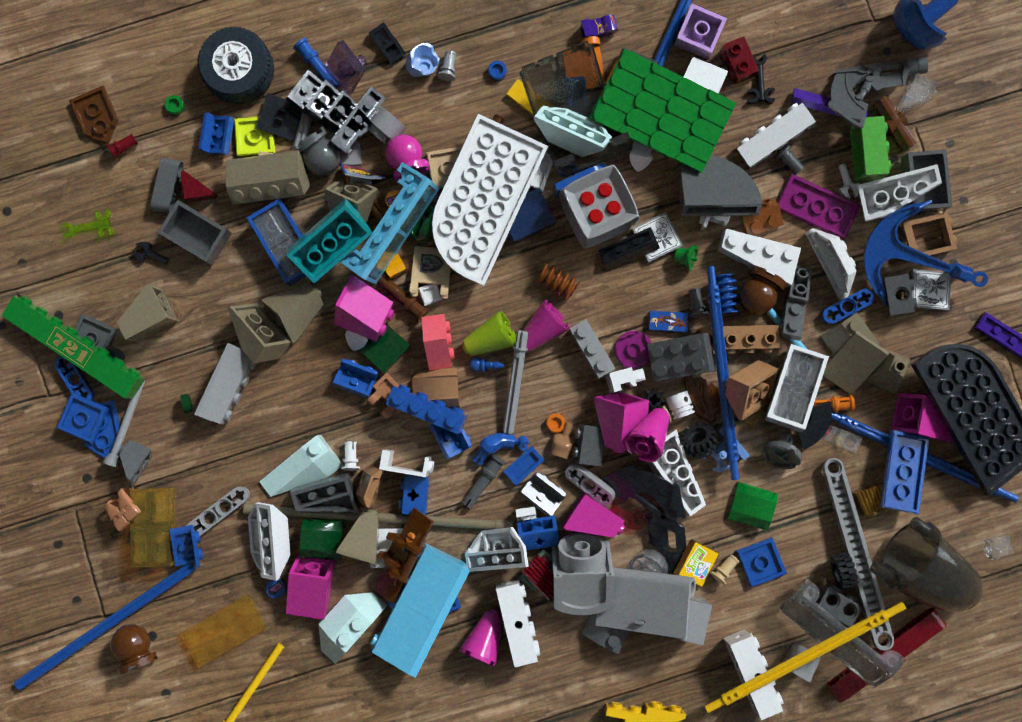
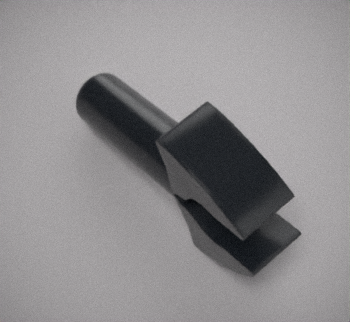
M150 242L136 243V245L143 247L146 253L140 254L132 250L136 258L143 263L146 258H151L164 265L169 262V258L151 250L152 244Z

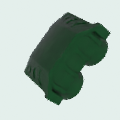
M303 519L299 548L300 558L341 560V555L336 552L342 543L344 521Z

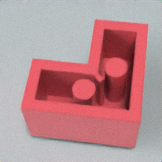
M445 314L422 317L423 343L429 371L451 368V359H455L454 349L449 347V345H452L451 333H449L451 332L450 321L445 320Z

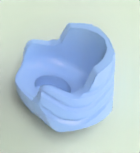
M422 43L414 47L406 60V68L413 77L429 76L439 64L438 55L434 52L433 46L428 43Z

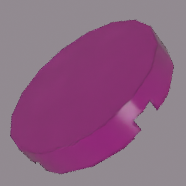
M626 332L616 342L615 356L619 363L626 368H641L650 360L647 344L652 342L642 332Z

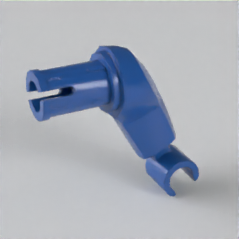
M506 433L489 435L480 441L481 447L472 459L475 463L479 459L478 465H482L489 454L495 453L499 449H513L514 445H518L521 451H527L528 438L520 436L518 439H515V435Z

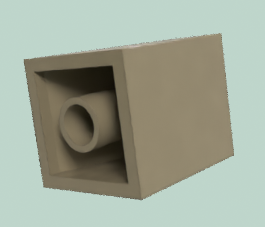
M149 283L116 323L119 326L117 329L118 333L123 339L138 343L173 325L178 320L163 290Z

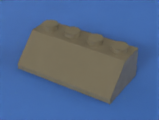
M299 150L226 161V188L232 205L305 195L310 186Z

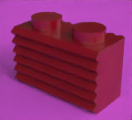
M537 554L528 563L529 567H524L521 572L550 600L554 596L553 569L549 566L552 563L545 555L541 557Z

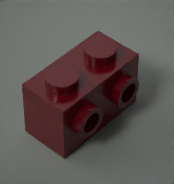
M744 36L722 46L719 56L722 63L726 64L728 68L727 75L730 80H733L734 84L757 75L759 69Z

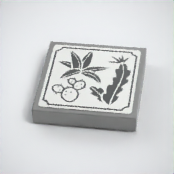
M666 212L631 229L633 234H636L649 227L652 228L660 249L644 255L648 263L683 246Z
M911 270V279L914 282V290L911 292L912 298L917 300V308L948 311L951 290V277L948 272Z

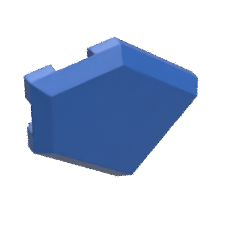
M115 400L99 403L109 408L95 442L91 444L83 440L85 447L96 452L102 458L111 453L120 429Z

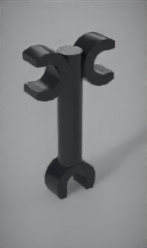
M754 54L753 57L759 69L756 75L757 90L751 88L747 91V94H753L755 97L754 99H749L747 104H755L757 100L758 102L765 101L768 104L774 103L775 98H769L768 93H774L775 88H768L766 91L764 89L763 65L767 60V56L763 54L762 61L759 62L756 60V54Z

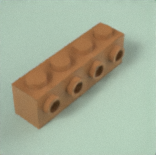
M779 325L723 326L726 354H736V350H743V354L755 353V350H762V353H774V349L780 348ZM712 327L699 328V334H710L713 354H715Z

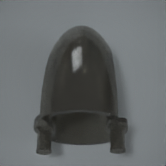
M914 517L909 524L901 528L886 545L880 563L875 561L870 566L871 573L880 577L883 584L889 589L897 586V590L910 598L938 610L949 612L966 611L975 607L983 595L982 582L978 572L942 538L938 527L931 522L925 523L919 517Z

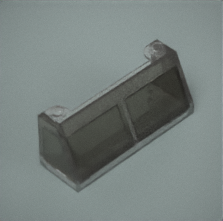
M801 579L779 606L778 610L818 643L847 629V627L816 603V600L819 598L818 587L809 579ZM859 637L830 651L833 656L872 688L893 677L906 661L903 656L893 650L878 654Z

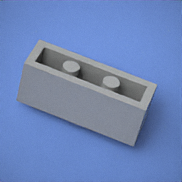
M587 319L569 328L568 331L597 380L615 370L613 363Z

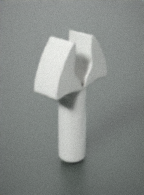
M840 164L839 170L844 185L838 189V192L844 198L850 199L848 189H851L854 198H856L859 194L858 185H860V182L857 184L851 182L846 164Z

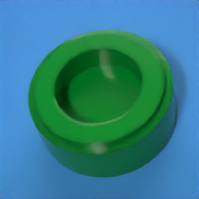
M172 95L165 100V109L171 115L176 116L183 113L185 103L179 96Z

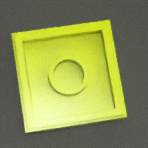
M260 117L234 119L237 157L258 156L259 151L276 153L275 136L256 129Z

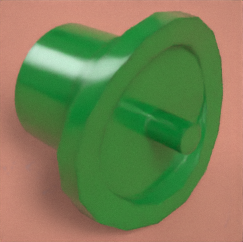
M693 245L688 249L678 247L675 252L674 263L684 265V267H687V271L691 272L695 261H698V246Z

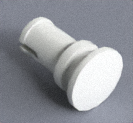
M344 442L345 459H343V463H345V466L341 467V470H359L360 467L356 466V463H358V459H356L357 442Z

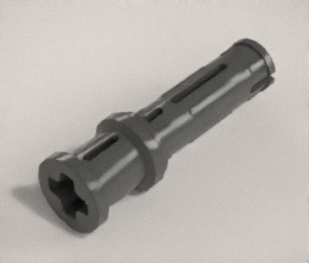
M492 453L490 461L485 467H482V474L464 500H462V503L466 505L471 499L467 507L472 509L491 479H496L497 472L506 462Z

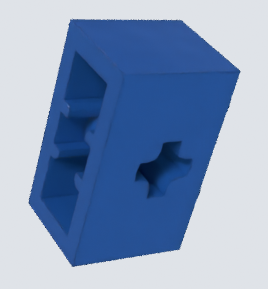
M406 474L405 478H401L400 489L404 490L403 498L399 500V509H402V514L410 515L413 508H416L426 515L429 476L421 477ZM413 489H415V492L419 494V496L416 497L415 500H412V496H409V493L413 492Z
M555 516L517 521L518 534L526 546V550L558 546L559 536Z

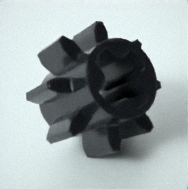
M653 388L652 393L646 390L647 396L642 397L649 400L650 397L655 395V398L658 399V402L654 403V405L649 401L650 411L654 407L661 408L660 404L666 402V400L661 398L663 392L656 393V388Z

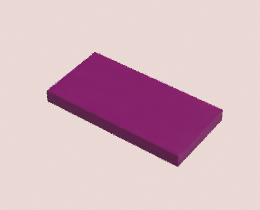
M794 174L789 176L778 200L781 212L824 232L838 236L842 240L846 239L861 206Z

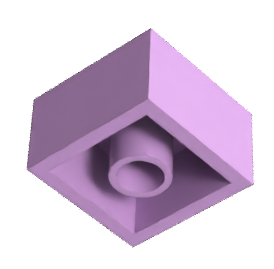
M692 4L674 46L709 60L727 18Z

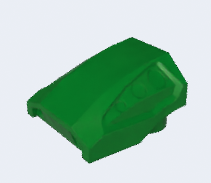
M737 482L736 493L727 519L767 531L773 519L778 493Z

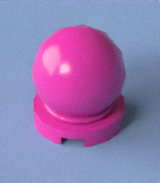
M405 134L391 138L385 149L387 163L396 170L393 173V178L397 183L399 179H402L401 173L397 171L402 162L422 175L430 170L428 160L422 159L423 151L416 138Z

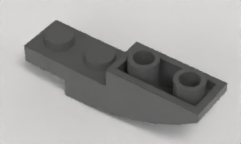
M796 267L793 283L787 287L780 323L782 324L781 337L800 341L802 338L812 269Z

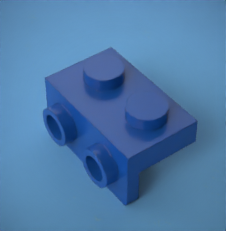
M204 113L198 149L210 155H229L235 118Z
M342 359L340 368L334 378L333 386L368 399L374 388L373 385L377 381L378 372L372 367H364L353 360Z
M429 425L446 460L472 447L470 437L465 433L464 429H462L460 434H456L437 425Z
M193 525L169 529L175 567L195 563L196 568L200 567L199 560L203 559L201 548H197V543H201L199 531L195 532Z

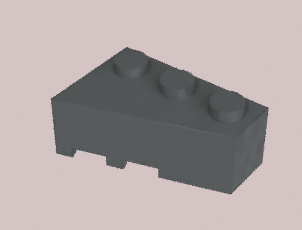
M349 472L294 487L290 492L296 511L358 513L360 509Z

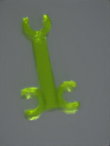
M105 209L106 215L101 217V212L97 210L95 211V216L99 221L78 225L63 223L62 227L70 228V232L63 234V236L72 238L77 232L98 228L100 237H105L104 232L107 229L109 234L114 236L115 230L111 227L110 221L112 213L109 209Z

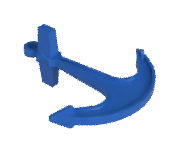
M932 200L913 203L894 211L876 225L868 238L864 252L865 273L871 287L883 301L885 307L888 305L885 288L880 276V269L883 263L892 258L946 271L951 278L965 283L970 281L977 287H983L988 282L987 274L982 271L973 272L971 267L957 262L948 264L907 246L899 240L897 229L900 223L921 211L928 204L932 203ZM978 276H982L981 282L976 281Z

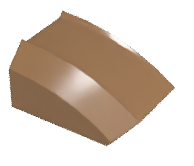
M458 368L417 371L412 378L413 393L417 394L418 391L428 395L427 399L441 400L446 403V407L460 406Z
M374 464L362 469L361 479L357 490L354 491L359 502L367 508L374 506L386 474V470H380L379 466Z

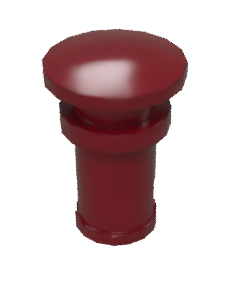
M132 133L118 142L114 141L112 145L106 143L108 151L116 160L118 159V154L123 155L124 151L138 145Z

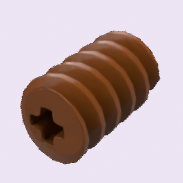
M548 261L539 274L538 283L541 284L546 281V288L552 285V292L559 289L558 296L565 293L564 299H569L580 282L575 284V277L568 280L569 273L562 276L563 269L556 272V265L549 268L550 261Z

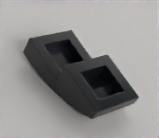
M384 22L368 33L390 64H393L406 54Z

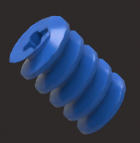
M734 274L716 275V285H719L722 314L740 312V310L734 309V306L739 304V302L733 301L734 298L738 297L737 294L732 293V291L737 289V287L731 286L732 283L737 281L731 278Z

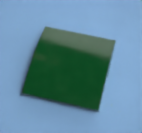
M387 323L385 324L387 329L384 336H380L377 342L368 339L366 345L359 349L384 374L411 346Z

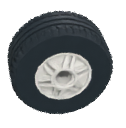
M226 27L212 33L205 40L206 42L203 43V46L200 48L201 50H199L197 66L201 80L216 97L231 104H246L260 98L267 91L266 89L269 88L274 77V61L269 49L257 34L242 27Z

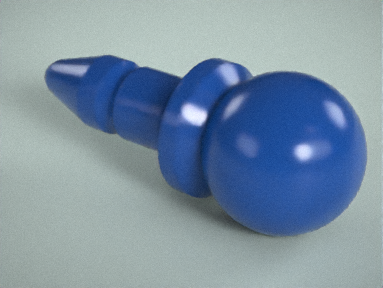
M474 357L469 361V368L473 372H480L481 370L486 372L487 369H500L504 367V364L490 362L486 358Z

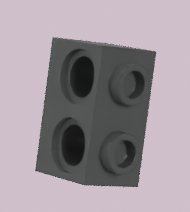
M832 584L830 587L823 585L813 605L851 627L863 608L857 604L859 600L849 594L847 597L840 594L842 590ZM833 594V602L827 604V596ZM849 604L850 611L844 614L843 608Z

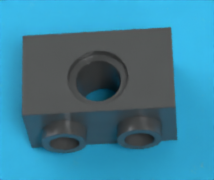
M909 274L884 278L889 318L913 315L914 309H917V300L912 298L911 292L914 290L913 279H909ZM897 292H904L906 299L898 300L895 294Z

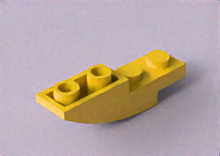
M651 701V704L645 703L644 710L635 705H631L630 708L623 707V704L618 702L606 703L605 705L606 716L623 719L622 722H679L686 719V713L682 710V707L677 705L666 707L656 701Z

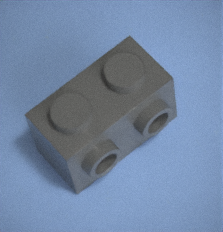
M578 424V428L575 430L576 446L572 450L573 462L601 466L604 449L601 427Z

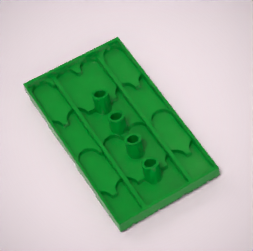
M622 49L588 119L702 173L737 103L631 51Z

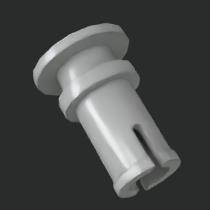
M449 50L445 51L443 66L440 68L441 72L437 73V77L446 82L455 81L456 78L454 75V64L457 53L451 51V55H449Z

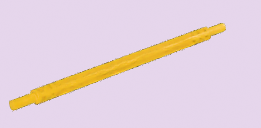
M900 602L885 611L882 609L787 661L723 693L722 697L705 705L707 712L710 713L725 704L728 706L871 629L889 621L888 618L907 609L903 602Z

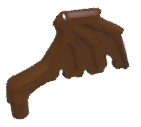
M692 376L684 377L685 391H688L692 402L691 405H693L695 410L694 414L709 423L716 421L715 415L721 409L719 388L715 387L712 383L708 386L706 379L700 376L696 379V386Z

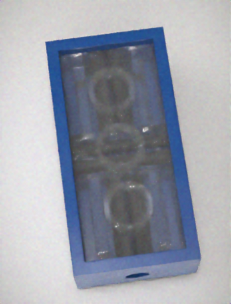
M279 198L248 216L249 223L284 282L291 286L305 278L306 275L286 256L288 248L303 236L286 204Z

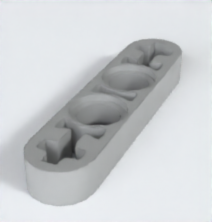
M243 486L234 488L186 526L193 525L196 527L202 524L204 527H200L197 530L201 537L246 503L250 498L249 490ZM237 491H244V499L240 498L234 502L231 500L238 495ZM223 501L228 502L230 505L228 512H223L220 509ZM207 513L214 515L215 520L212 524H208L205 521Z

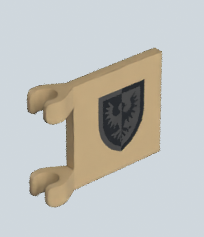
M414 247L410 295L412 297L418 296L420 283L441 285V298L448 299L451 268L443 260L437 248Z

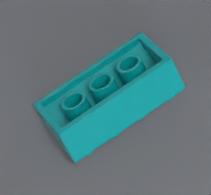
M345 198L288 248L286 256L315 283L368 238L372 231L360 213Z

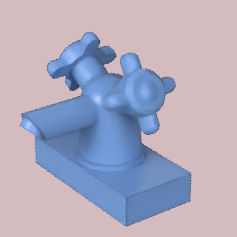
M720 426L716 432L723 439V442L716 447L715 451L712 450L711 456L717 461L718 467L712 468V470L724 472L730 469V465L725 466L724 460L727 458L724 429L723 426ZM737 441L739 459L745 460L750 455Z

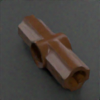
M888 95L872 104L877 114L884 116V120L888 125L886 134L892 136L901 152H905L917 144V141L907 127V118L902 112L897 111Z

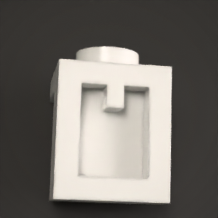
M535 506L516 509L517 521L537 518Z

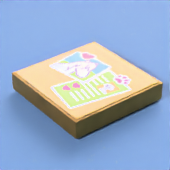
M690 539L673 574L694 577L696 585L703 587L720 553Z

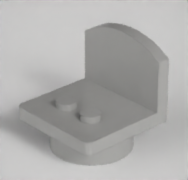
M583 532L564 536L559 541L558 546L552 547L554 609L572 615H593L613 608L614 571L610 543L604 541L598 535Z

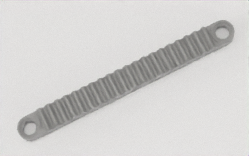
M830 458L822 465L825 484L828 488L827 491L830 495L829 498L832 502L845 553L848 552L850 554L852 562L855 564L854 567L857 570L856 574L858 575L857 580L859 584L856 587V591L858 592L860 606L863 607L862 613L866 619L883 609L885 611L886 609L844 465L839 459ZM831 462L836 463L838 466L836 473H831L828 470V465ZM889 621L869 631L872 643L876 648L883 651L892 648L894 637ZM882 634L888 638V642L884 646L878 643V637Z

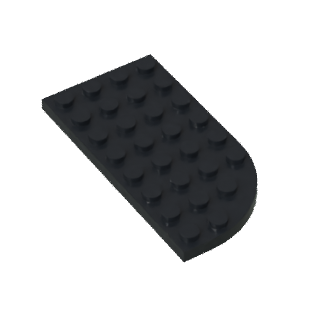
M948 344L931 349L910 364L985 495L991 496L1022 471V410L1001 372L985 353L968 345Z

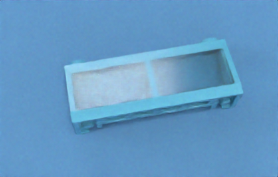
M403 162L397 169L402 175V179H399L398 183L403 188L361 251L354 249L352 250L353 253L348 254L340 261L358 276L374 284L378 282L439 191V188L429 178Z

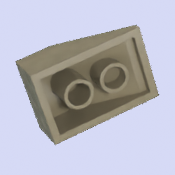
M258 303L230 306L228 308L241 348L249 360L255 364L280 359L291 341Z

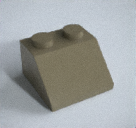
M858 313L851 314L820 336L833 356L856 330L877 345L880 344Z

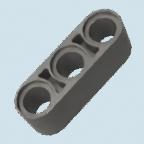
M164 157L161 159L151 199L152 211L169 214L175 205L181 183V171L184 169L183 161Z

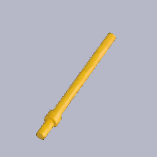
M278 643L226 721L223 720L222 722H234L284 649L282 644Z

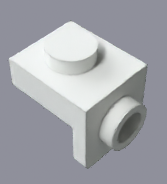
M701 216L699 224H702L700 230L704 231L706 229L708 221L726 226L730 216Z

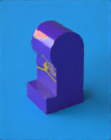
M606 15L592 20H581L580 28L583 39L591 36L603 38L618 31L614 15Z

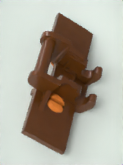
M413 508L400 535L391 532L387 534L386 539L393 541L389 550L379 551L377 558L385 559V567L374 589L391 603L395 602L403 583L408 582L409 573L418 555H421L424 548L422 545L434 521L416 508Z

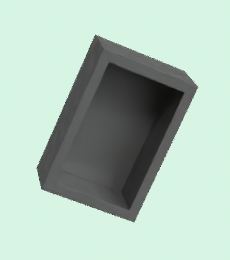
M947 149L908 152L901 157L902 173L938 164L942 184L905 206L932 200V203L928 204L918 213L945 211L953 207Z
M179 200L176 201L157 232L213 265L232 234L226 228Z
M700 333L647 344L654 382L716 371L709 333Z

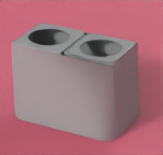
M793 642L783 662L804 652L808 648ZM822 656L797 668L792 673L811 682Z

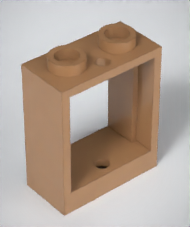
M948 212L902 222L898 226L900 241L918 250L912 226L939 220L946 247L923 252L930 256L956 250L958 243L956 236L953 235V222Z

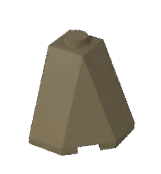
M335 181L325 189L329 211L333 210L346 198L367 223L378 192L377 188L362 181H354V185H343V181Z
M309 283L261 300L270 318L276 322L281 328L280 330L292 343L297 341L324 305L319 288L313 287Z

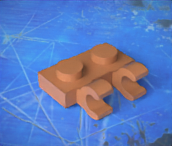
M386 373L373 385L376 391L367 400L372 405L378 403L382 397L387 401L392 387H399V384ZM388 406L380 414L385 419H388L395 411L399 414L403 411Z

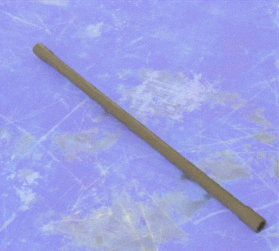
M245 503L243 514L249 515L255 504ZM275 506L287 517L357 521L362 513L296 511L295 507ZM377 513L379 523L406 524L410 516L405 514ZM427 516L434 521L432 526L485 530L513 527V521Z

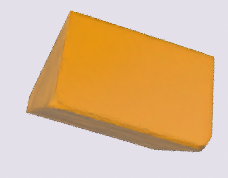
M396 254L385 271L389 278L393 279L406 272L407 269L399 254Z

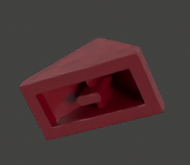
M184 170L181 171L183 194L186 201L192 203L218 197L217 194Z

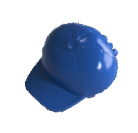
M900 0L893 13L895 26L901 36L913 47L919 50H930L947 40L945 37L947 33L935 26L934 23L952 9L958 1L931 0L923 7L919 0Z

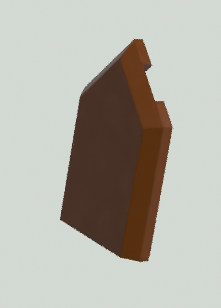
M100 86L70 99V105L83 135L109 143L119 119L105 86Z

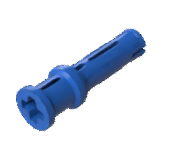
M307 38L299 40L293 49L299 52L305 64H310L323 82L327 80L337 89L340 83L318 58V52L311 48Z

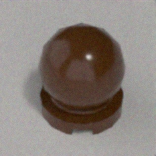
M753 266L749 271L752 279L745 281L739 293L740 305L746 312L752 315L768 313L776 304L778 298L777 291L782 292L786 285V282L776 274L772 277L765 273L767 269L759 266Z
M135 624L123 625L113 634L110 648L114 658L121 662V666L117 667L119 675L158 659L156 652L151 653L149 651L151 641L145 628Z

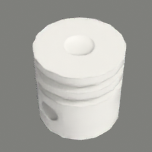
M688 391L666 398L669 410H672L671 415H674L672 417L673 420L695 413V410H692L693 405H690L692 402Z

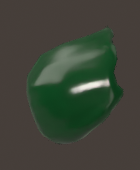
M429 204L410 232L412 239L415 241L426 242L434 237L432 227L434 206ZM418 206L417 209H415L414 211L410 212L408 216V224L410 223V221L412 220L420 206Z

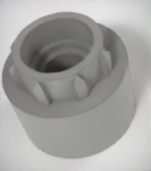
M383 106L369 120L372 122L369 131L385 145L388 144L391 138L402 134L407 128Z

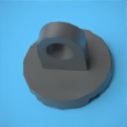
M782 432L779 441L766 443L762 451V456L768 463L771 461L773 466L781 469L796 468V465L799 466L802 460L800 450L792 445L793 436L791 432Z

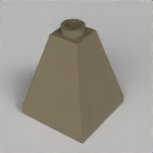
M882 347L889 354L865 382L896 394L910 359Z
M366 509V512L363 511L338 547L336 553L377 566L378 512L371 509Z

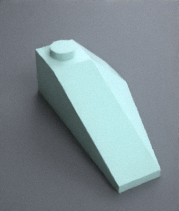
M316 435L259 482L270 497L290 491L294 487L327 478L344 465L322 435Z

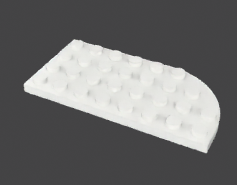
M480 114L477 115L437 201L432 227L436 247L447 265L466 279L484 286L548 146Z

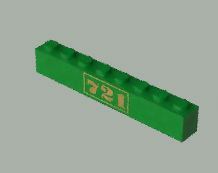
M12 297L2 313V317L123 398H134L145 378L140 376L141 373L132 367L128 368L124 365L125 362L117 357H111L108 350L93 345V340L85 336L81 337L78 335V330L70 326L66 327L61 319L55 316L51 317L47 314L48 311L40 306L36 307L28 297Z

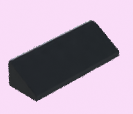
M649 227L598 251L606 270L611 271L656 251L660 247L652 228Z

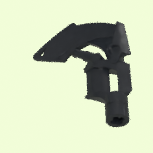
M632 464L601 479L603 482L608 480L607 485L615 491L616 497L625 501L631 497L649 511L645 515V519L648 521V543L665 555L667 573L673 574L686 549L685 527L679 523L680 517L686 519L679 485L675 482L672 484L653 473L636 469ZM640 493L650 494L661 507H657L651 501L646 500ZM668 529L675 533L676 548L669 546Z

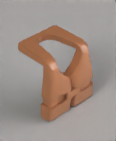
M129 487L121 488L118 491L119 498L109 500L104 505L110 520L114 522L113 525L118 531H123L130 524V521L134 520L141 513L138 506L128 496L134 490L133 487L132 489Z

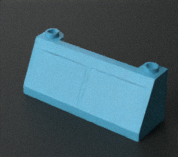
M424 543L422 553L418 555L417 563L409 576V580L405 584L382 631L378 635L374 634L370 642L372 653L415 678L470 572L465 562Z

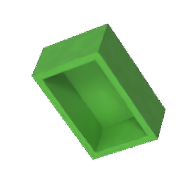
M884 116L866 117L862 129H858L853 125L850 127L855 183L879 180L891 171V161L888 160L889 142L886 141L888 125L884 120Z

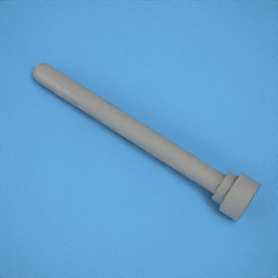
M145 380L134 398L130 399L112 451L108 453V456H105L103 464L118 468L120 464L119 451Z

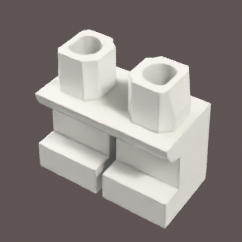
M632 367L605 375L610 393L621 391L622 384L633 388L637 386V382L646 380L643 368L633 371Z

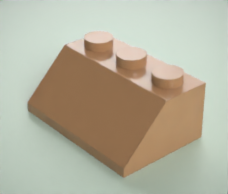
M758 360L728 377L725 384L727 387L725 395L738 420H744L770 403L778 368Z

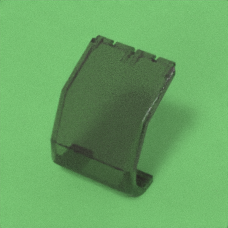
M585 41L575 45L574 50L570 47L557 52L556 57L550 55L538 60L536 65L532 62L521 67L522 70L519 74L534 116L542 106H548L549 108H566L587 118L589 117L604 86L592 44ZM604 127L608 134L612 136L605 149L581 157L548 142L539 128L543 141L548 146V154L560 177L571 176L628 153L632 148L628 132L619 134Z

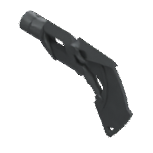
M926 56L904 59L903 61L894 60L875 63L869 66L862 64L837 70L833 73L831 101L828 103V106L844 120L858 129H862L868 104L862 102L870 89L877 91L881 90V88L905 86L908 76L926 74L928 72V60ZM895 69L902 70L901 72L881 75L882 71H889ZM865 81L859 94L855 95L852 91L853 88L860 82Z

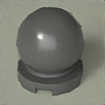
M322 126L319 128L320 133L313 132L301 140L299 148L296 145L292 147L293 151L299 150L303 154L302 161L305 168L317 176L332 174L340 163V152L328 143L330 140L325 139L324 135L327 131Z

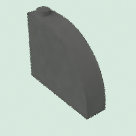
M711 155L703 172L699 173L677 162L676 169L682 216L759 215L763 205L759 189L753 179L736 164L724 158Z

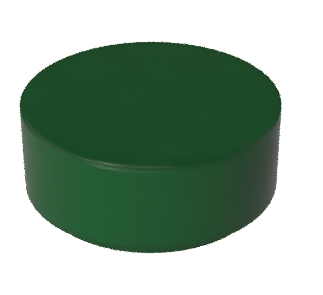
M188 393L180 395L184 413L192 412L193 406L190 395Z

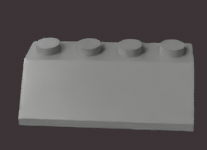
M227 343L194 415L218 424H226V422L231 420L234 404L237 405L240 401L241 389L246 387L249 381L248 374L257 364L249 360L241 347Z

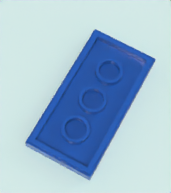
M890 430L880 507L919 515L929 444L928 437Z

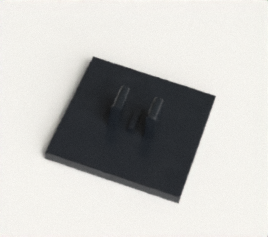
M267 93L256 129L293 141L302 112L286 99Z

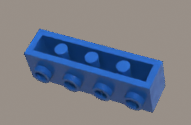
M399 384V387H392L386 405L456 434L461 433L468 415L463 414L464 410L455 406L452 409L446 407V403L435 399V401L427 399L428 395L418 391L417 394L412 393L409 387Z

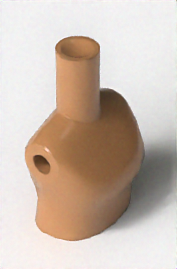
M565 422L562 434L554 435L549 454L569 460L570 452L575 443V440L570 437L573 424Z

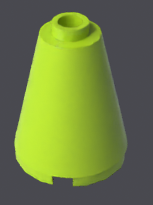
M502 311L496 312L464 338V343L462 344L464 352L475 356L515 346L516 335L514 330L511 331L509 326L511 324Z

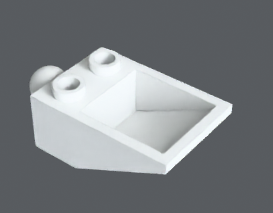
M693 57L684 78L719 93L728 71Z

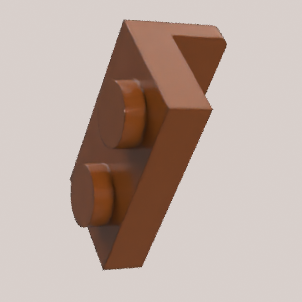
M773 199L762 200L763 205L759 215H738L742 218L745 234L754 236L784 225L780 205Z

